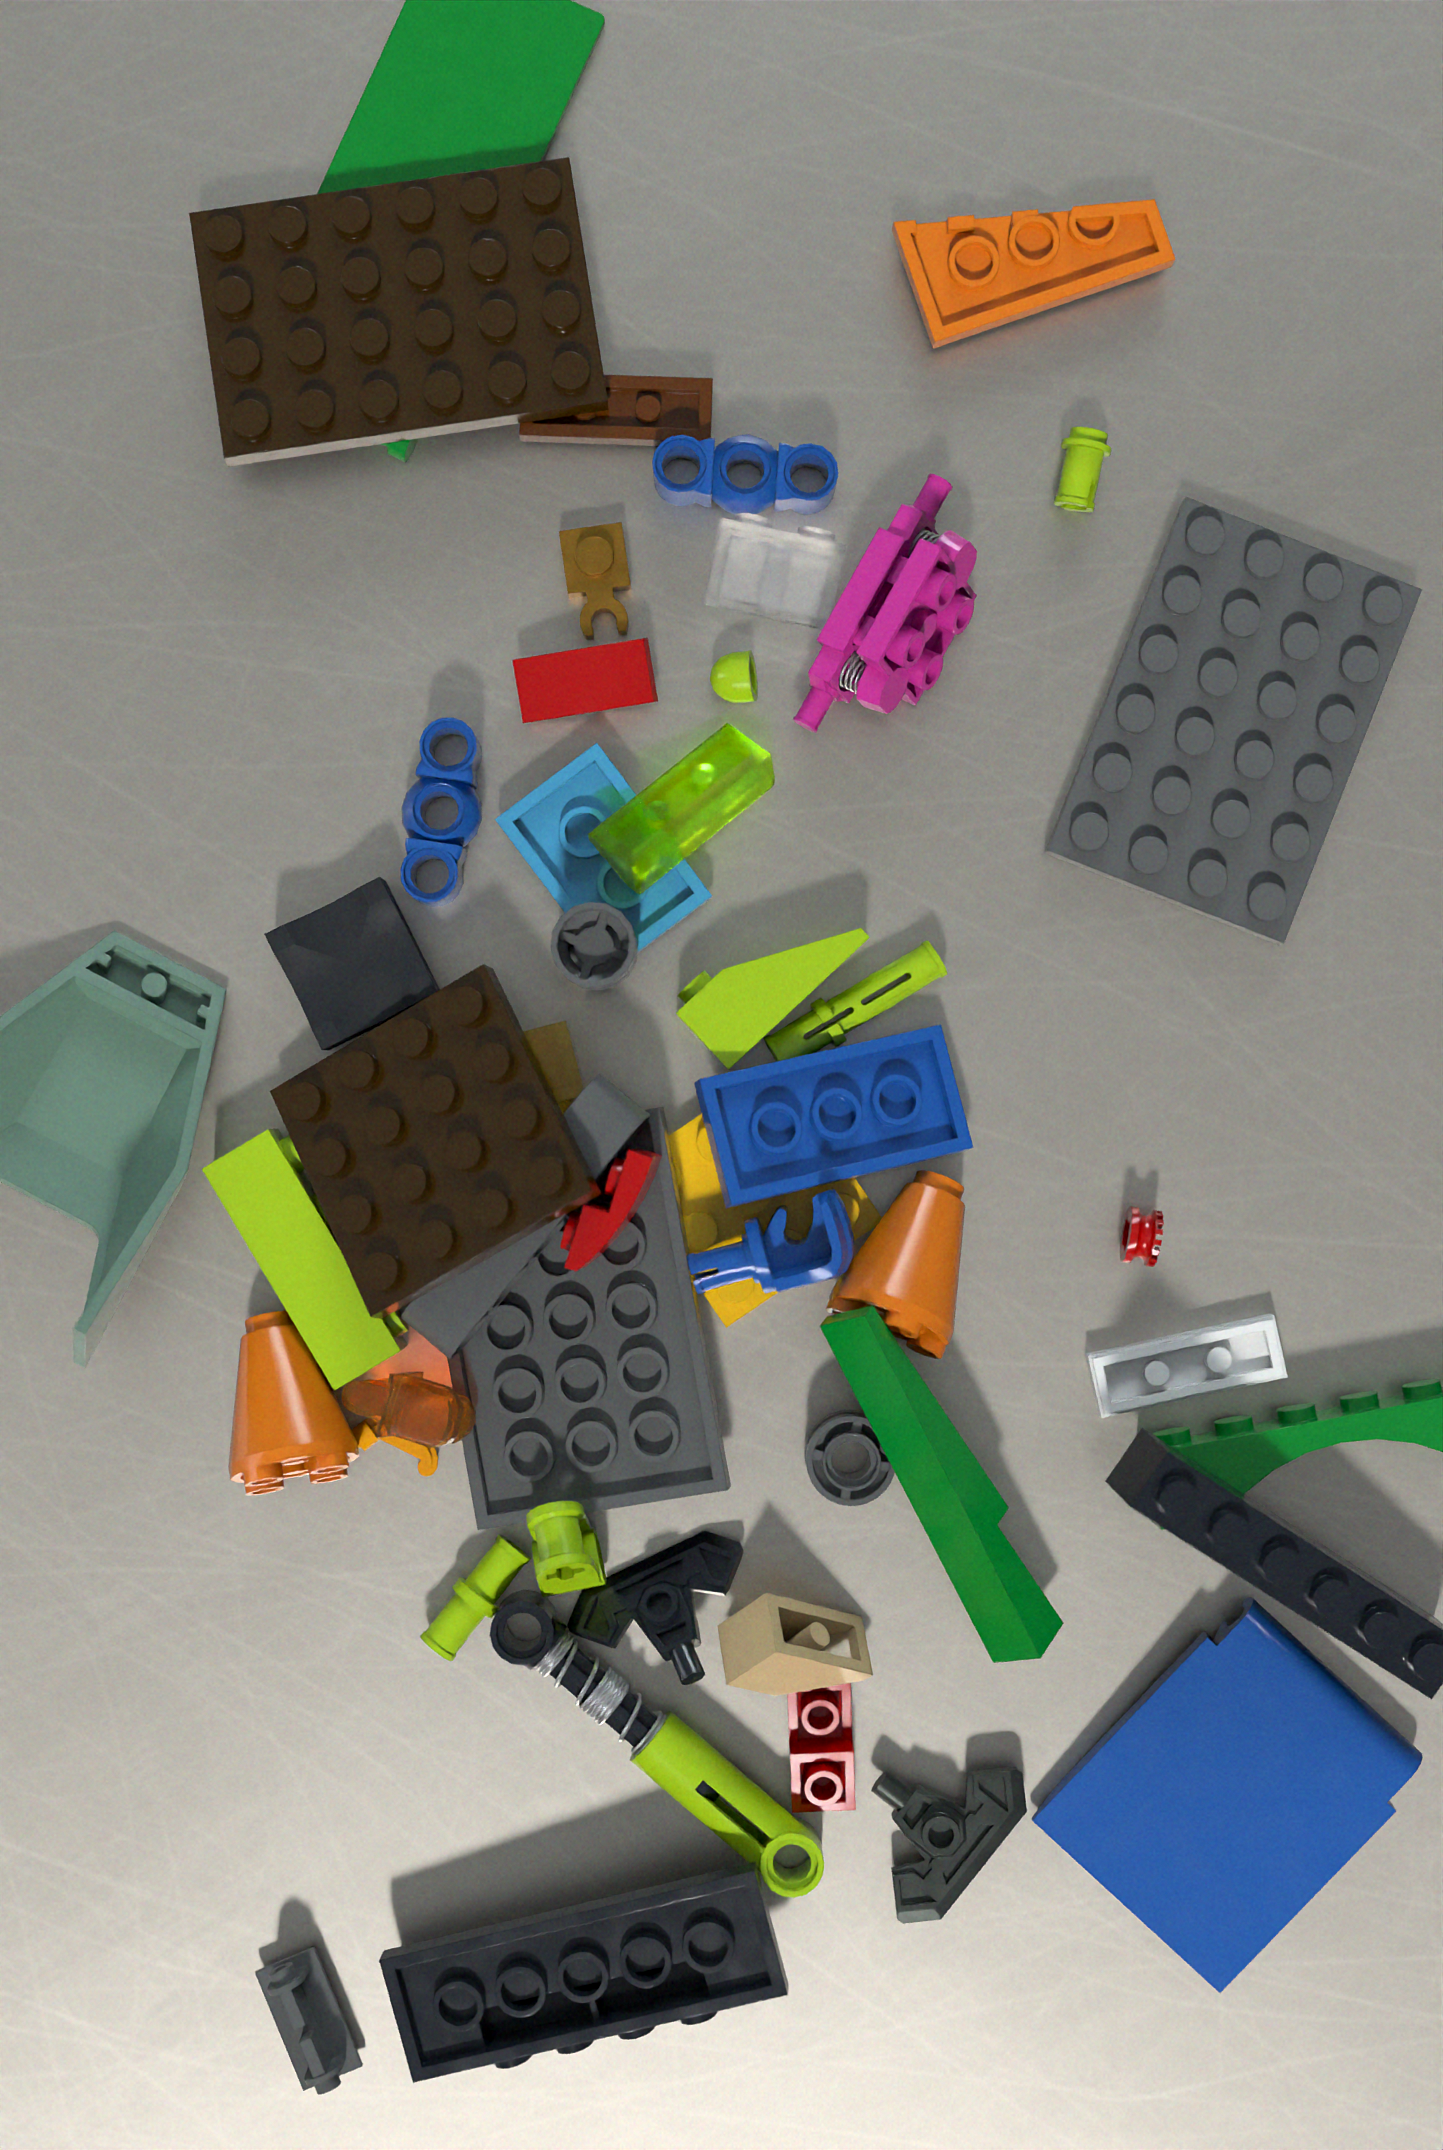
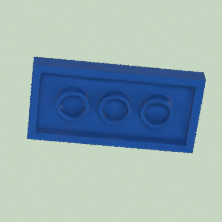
M941 1025L699 1079L694 1083L726 1208L952 1155L974 1148Z

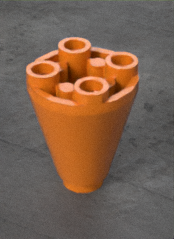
M926 1170L917 1171L913 1182L906 1183L857 1252L848 1270L841 1275L832 1288L826 1311L833 1315L873 1305L893 1336L906 1340V1346L909 1349L930 1358L941 1359L954 1332L965 1205L961 1201L965 1190L964 1187L947 1176Z
M275 1311L246 1319V1334L240 1340L228 1465L230 1480L236 1483H244L246 1495H262L284 1489L283 1479L309 1474L310 1483L319 1484L348 1477L347 1468L349 1463L359 1457L357 1441L331 1384L287 1311Z

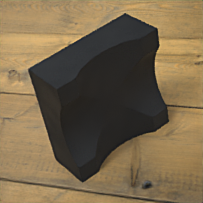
M381 877L358 887L320 909L264 934L303 1008L321 1050L329 1051L380 1026L440 990L387 882Z

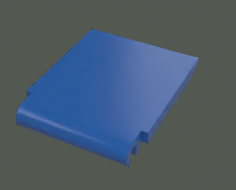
M1251 1597L1243 1600L1242 1606L1244 1611L1233 1624L1228 1625L1226 1622H1222L1214 1639L1203 1631L1056 1785L1032 1816V1821L1219 1993L1234 1980L1396 1812V1809L1389 1800L1414 1775L1423 1758L1422 1753Z

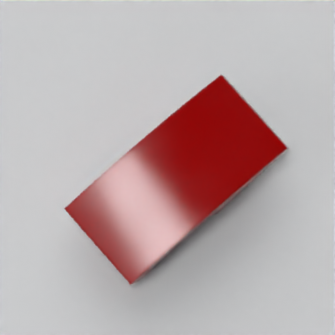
M648 638L512 660L523 723L658 701Z
M634 1148L628 1150L625 1160L618 1157L615 1159L605 1186V1195L613 1197L611 1206L593 1201L583 1205L581 1214L573 1211L568 1218L560 1245L561 1249L569 1251L564 1268L578 1271L587 1267L619 1237L644 1200L655 1177L662 1155L641 1148Z
M851 1683L787 1694L792 1813L856 1810Z

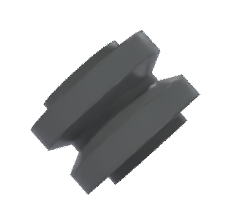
M842 1410L829 1414L814 1426L807 1438L804 1452L807 1472L814 1487L826 1499L844 1506L863 1505L878 1498L890 1485L895 1472L865 1413L855 1410ZM845 1442H857L867 1449V1461L857 1472L843 1473L832 1464L834 1451Z

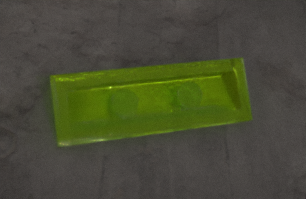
M726 723L588 834L589 841L627 886L637 894H641L772 788L775 783L771 754L733 726Z

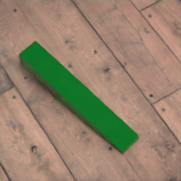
M871 1305L827 1316L820 1324V1328L993 1663L1040 1659L1062 1627L1063 1621L998 1526V1523L1009 1509L1008 1505L874 1306Z

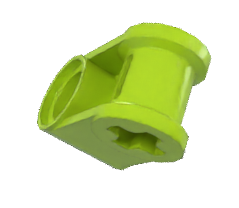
M557 1501L540 1505L526 1514L527 1527L534 1540L532 1541V1554L535 1576L543 1598L606 1584V1574L596 1529L591 1528L583 1505L574 1501Z

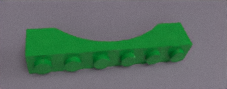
M1439 1379L1420 1380L1403 1384L1401 1386L1403 1395L1379 1399L1377 1391L1357 1392L1339 1397L1340 1407L1316 1411L1314 1403L1294 1404L1277 1409L1278 1419L1253 1423L1252 1415H1239L1214 1421L1215 1431L1191 1435L1189 1427H1176L1160 1430L1152 1434L1245 1494L1273 1470L1308 1452L1339 1443L1379 1439L1415 1443L1443 1452V1387H1441ZM1154 1523L1160 1530H1164V1528Z

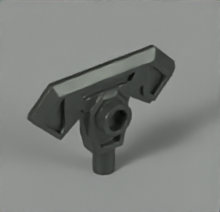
M1017 1767L967 1772L965 1807L917 1783L909 1789L887 1770L879 1776L871 1791L894 1809L891 1813L892 1819L923 1857L922 1859L891 1868L897 1920L903 1924L941 1920L1025 1815L1027 1808L1023 1773Z

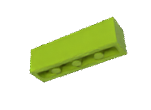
M278 1128L267 1129L202 1168V1171L335 1391L408 1346L402 1334L409 1331V1327L401 1318L402 1313L399 1309L382 1319L370 1317L314 1189L303 1171L305 1169L290 1135L288 1134L283 1137Z

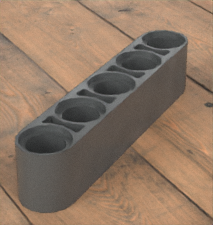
M602 1074L597 1075L583 1089L563 1114L596 1184L602 1180L611 1169L617 1157L620 1158L651 1117L650 1114ZM579 1207L410 1302L402 1313L401 1318L450 1360L453 1359L473 1338L568 1221L570 1214Z

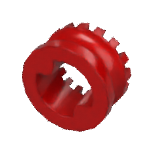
M1128 1207L1121 1233V1262L1131 1263L1134 1258H1141L1145 1266H1155L1157 1256L1160 1253L1159 1247L1155 1245L1161 1246L1162 1240L1156 1239V1236L1163 1235V1211L1152 1210L1150 1215H1142L1138 1207Z

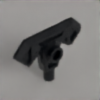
M708 1531L696 1534L607 1577L605 1585L582 1589L567 1623L568 1629L574 1635L616 1649L632 1621L635 1620L665 1661L672 1660L681 1684H693L705 1676L704 1669L695 1648L701 1645V1637L693 1591L726 1596L741 1562L744 1550L738 1541Z

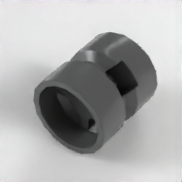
M587 902L573 906L559 918L552 931L550 949L555 965L569 981L583 989L602 991L616 987L629 977L637 962L638 943L632 925L622 912L605 903Z

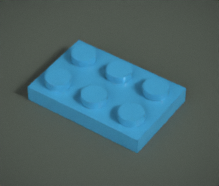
M598 743L594 744L495 819L565 913L573 906L587 902L610 905L622 912L632 925L638 943V953L712 898L710 892Z

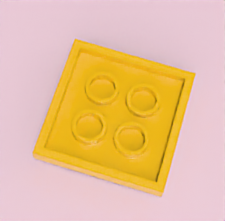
M702 1114L669 1135L690 1254H697L742 1241V1234L746 1233L744 1220L758 1217L765 1232L776 1208L781 1205L787 1206L785 1226L787 1236L793 1240H800L806 1237L813 1220L812 1198L818 1193L829 1189H834L843 1200L850 1219L854 1241L877 1226L882 1218L856 1178L726 1208ZM750 1278L705 1291L703 1294L727 1328L778 1292L774 1291L765 1294L761 1284L755 1283L754 1279Z

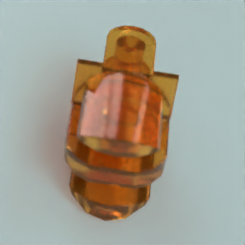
M421 1371L389 1374V1378L367 1379L364 1381L354 1380L349 1382L342 1391V1402L347 1410L378 1421L374 1436L377 1438L396 1436L426 1447L436 1448L459 1442L470 1434L476 1423V1410L467 1396L457 1393L449 1386L424 1379V1372Z

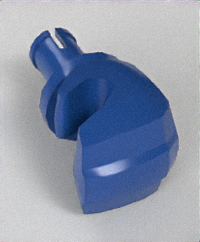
M829 1189L815 1195L812 1198L813 1220L806 1237L800 1240H793L787 1236L785 1232L787 1206L781 1205L776 1208L765 1232L759 1218L754 1217L744 1220L746 1233L742 1234V1241L697 1254H687L691 1275L695 1274L693 1283L696 1292L699 1295L711 1289L753 1278L755 1283L761 1284L765 1294L774 1291L780 1293L824 1282L844 1274L848 1270L855 1253L854 1236L843 1200L834 1189Z

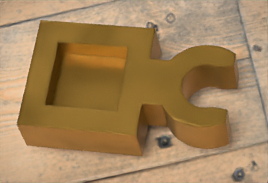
M622 522L559 531L569 598L587 596L588 602L584 605L580 614V626L585 639H594L592 623L594 618L600 613L612 614L617 620L616 625L619 636L627 635L629 627L627 612L622 603L614 598L613 593L631 590Z

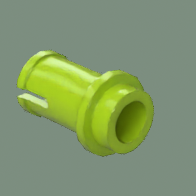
M1072 427L1069 438L1062 439L1061 448L1066 450L1054 505L1077 512L1094 511V501L1103 458L1109 457L1112 450L1110 446L1106 445L1107 433L1088 427Z

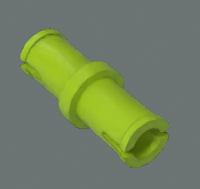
M502 1534L496 1537L494 1544L466 1579L459 1577L452 1586L455 1594L429 1628L420 1636L426 1645L448 1661L454 1660L456 1653L485 1616L492 1618L499 1609L496 1603L523 1566L531 1560L525 1551Z

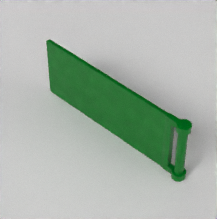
M406 0L317 194L543 161L604 28V16L572 0ZM418 439L381 445L388 447V455L407 462L415 449Z

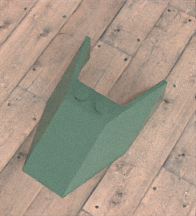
M116 931L110 933L0 1016V1182L89 1228L96 1234L99 1242L84 1312L73 1328L74 1363L84 1368L87 1366L187 1177L226 997V989Z

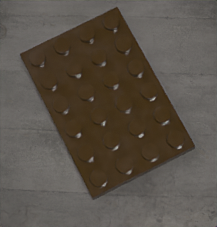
M569 157L189 213L223 456L228 467L609 410Z

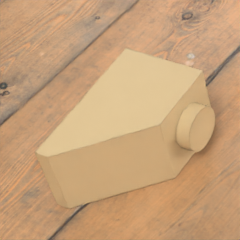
M765 1593L717 1626L726 1685L778 1696L864 1681L873 1675L861 1616Z

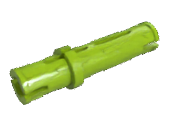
M928 940L921 943V946L880 970L873 972L865 979L825 1002L820 997L810 1003L811 1011L763 1039L776 1062L815 1053L830 1043L838 1047L847 1041L845 1034L885 1010L892 1008L936 979L948 975L947 970L932 944ZM906 974V978L866 1003H861L864 998ZM850 1009L846 1015L804 1039V1034L827 1022L842 1011Z

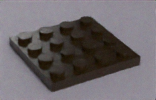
M485 964L465 974L270 1091L368 1313L373 1318L382 1319L601 1194L494 969Z

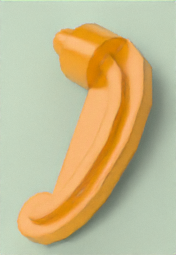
M378 1413L364 1419L352 1429L358 1448L361 1447L364 1451L377 1441L382 1440L419 1458L420 1461L417 1467L422 1476H431L437 1469L438 1456L431 1440L413 1423L397 1415Z

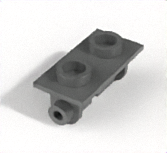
M315 1946L255 1971L303 2091L315 2087L318 2095L328 2093L341 2084L339 2076L363 2066Z

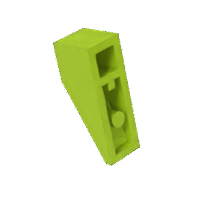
M862 928L724 968L714 978L704 970L677 995L685 1005L676 1012V1015L729 1070L870 937Z

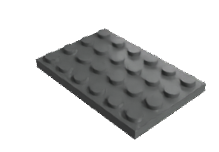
M1185 497L1179 507L1044 853L1277 945L1284 944L1422 589Z
M664 1107L645 1110L650 1114V1119L620 1156L621 1159L625 1160L628 1150L634 1148H641L662 1155L655 1177L644 1200L619 1237L587 1267L573 1271L564 1268L569 1251L560 1247L565 1224L467 1345L453 1359L450 1360L447 1357L478 1530L526 1523V1514L530 1510L551 1502H578L583 1505L585 1513L726 1491L731 1487L697 1292L693 1283L694 1275L690 1273L687 1254L690 1253ZM610 1170L597 1184L601 1194L584 1204L596 1201L611 1206L613 1197L605 1195V1186ZM584 1204L580 1205L575 1212L581 1214Z

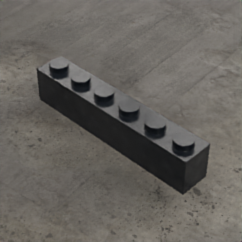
M1141 1428L1105 1480L1129 1507L1428 1698L1433 1699L1443 1684V1624L1438 1619L1150 1432Z

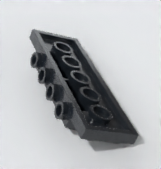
M756 1862L383 1951L379 1959L413 2083L495 2064L499 2069L512 2068L525 2063L534 2054L555 2049L559 2054H572L586 2049L594 2040L618 2035L623 2040L636 2039L653 2031L655 2026L679 2020L684 2025L700 2024L713 2018L718 2011L788 1995L789 1988Z

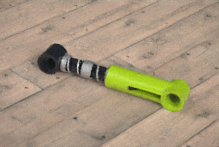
M520 1590L511 1593L502 1600L491 1622L490 1629L493 1649L500 1658L511 1664L523 1665L529 1670L539 1671L542 1677H547L550 1674L556 1679L554 1687L564 1686L577 1698L575 1701L576 1706L579 1705L583 1712H587V1715H590V1718H594L595 1722L598 1721V1725L606 1722L620 1734L618 1742L626 1740L633 1746L630 1757L632 1763L749 1863L756 1862L758 1871L762 1874L763 1881L770 1890L783 1897L796 1898L807 1895L817 1887L823 1876L824 1857L819 1834L810 1823L792 1816L673 1712L668 1711L664 1715L661 1711L652 1712L642 1704L641 1693L631 1694L628 1692L629 1683L622 1680V1677L615 1674V1671H611V1668L603 1670L599 1667V1657H588L577 1648L578 1639H574V1636L567 1633V1630H565L567 1626L557 1618L555 1607L547 1597L543 1598L542 1594L537 1591ZM518 1613L530 1614L540 1623L542 1632L534 1640L520 1641L509 1632L507 1620ZM790 1844L804 1848L809 1854L801 1866L793 1869L784 1868L774 1860L776 1852L783 1846Z

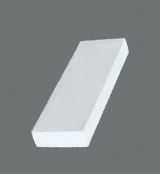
M1270 1313L1085 1354L1098 1416L1101 1418L1288 1377L1275 1317Z

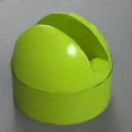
M751 650L732 652L722 656L711 669L710 682L713 690L717 695L730 703L757 701V672Z

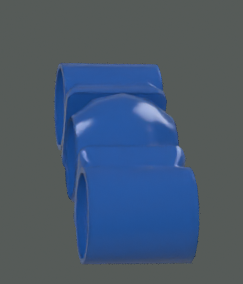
M749 434L730 437L716 447L715 438L698 441L686 435L671 436L662 441L657 447L652 460L655 489L660 497L669 504L687 506L696 502L704 507H711L713 500L725 511L740 516L758 514L771 507L774 503V511L776 512L792 509L794 512L804 515L818 513L825 509L832 501L838 479L837 462L832 453L823 446L809 443L793 447L787 443H779L777 451L776 448L764 439ZM685 458L696 464L699 473L689 483H673L664 474V469L668 463L675 459ZM738 463H751L759 468L763 478L757 485L751 488L737 487L730 482L727 476L731 467ZM809 466L819 470L823 474L826 483L818 491L807 493L800 491L794 486L791 481V475L797 469Z
M453 717L435 720L423 731L419 741L421 761L415 773L419 780L407 791L401 806L402 824L409 837L405 840L407 856L404 858L400 869L401 882L406 892L414 899L430 907L444 906L452 902L460 894L464 883L462 865L467 858L468 852L464 847L475 837L482 821L481 802L475 791L478 785L476 771L482 760V747L473 730L465 722ZM448 735H459L467 740L468 750L465 758L453 766L439 764L435 759L437 743ZM439 797L454 799L458 805L456 821L445 829L436 830L429 827L425 816L428 805ZM429 860L445 862L449 871L446 885L435 893L422 892L416 883L418 869Z

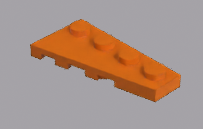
M1155 199L1073 206L1070 211L1038 213V209L1012 211L1011 216L975 219L974 215L947 217V221L916 224V220L896 221L892 225V233L933 349L1170 268L1176 260Z

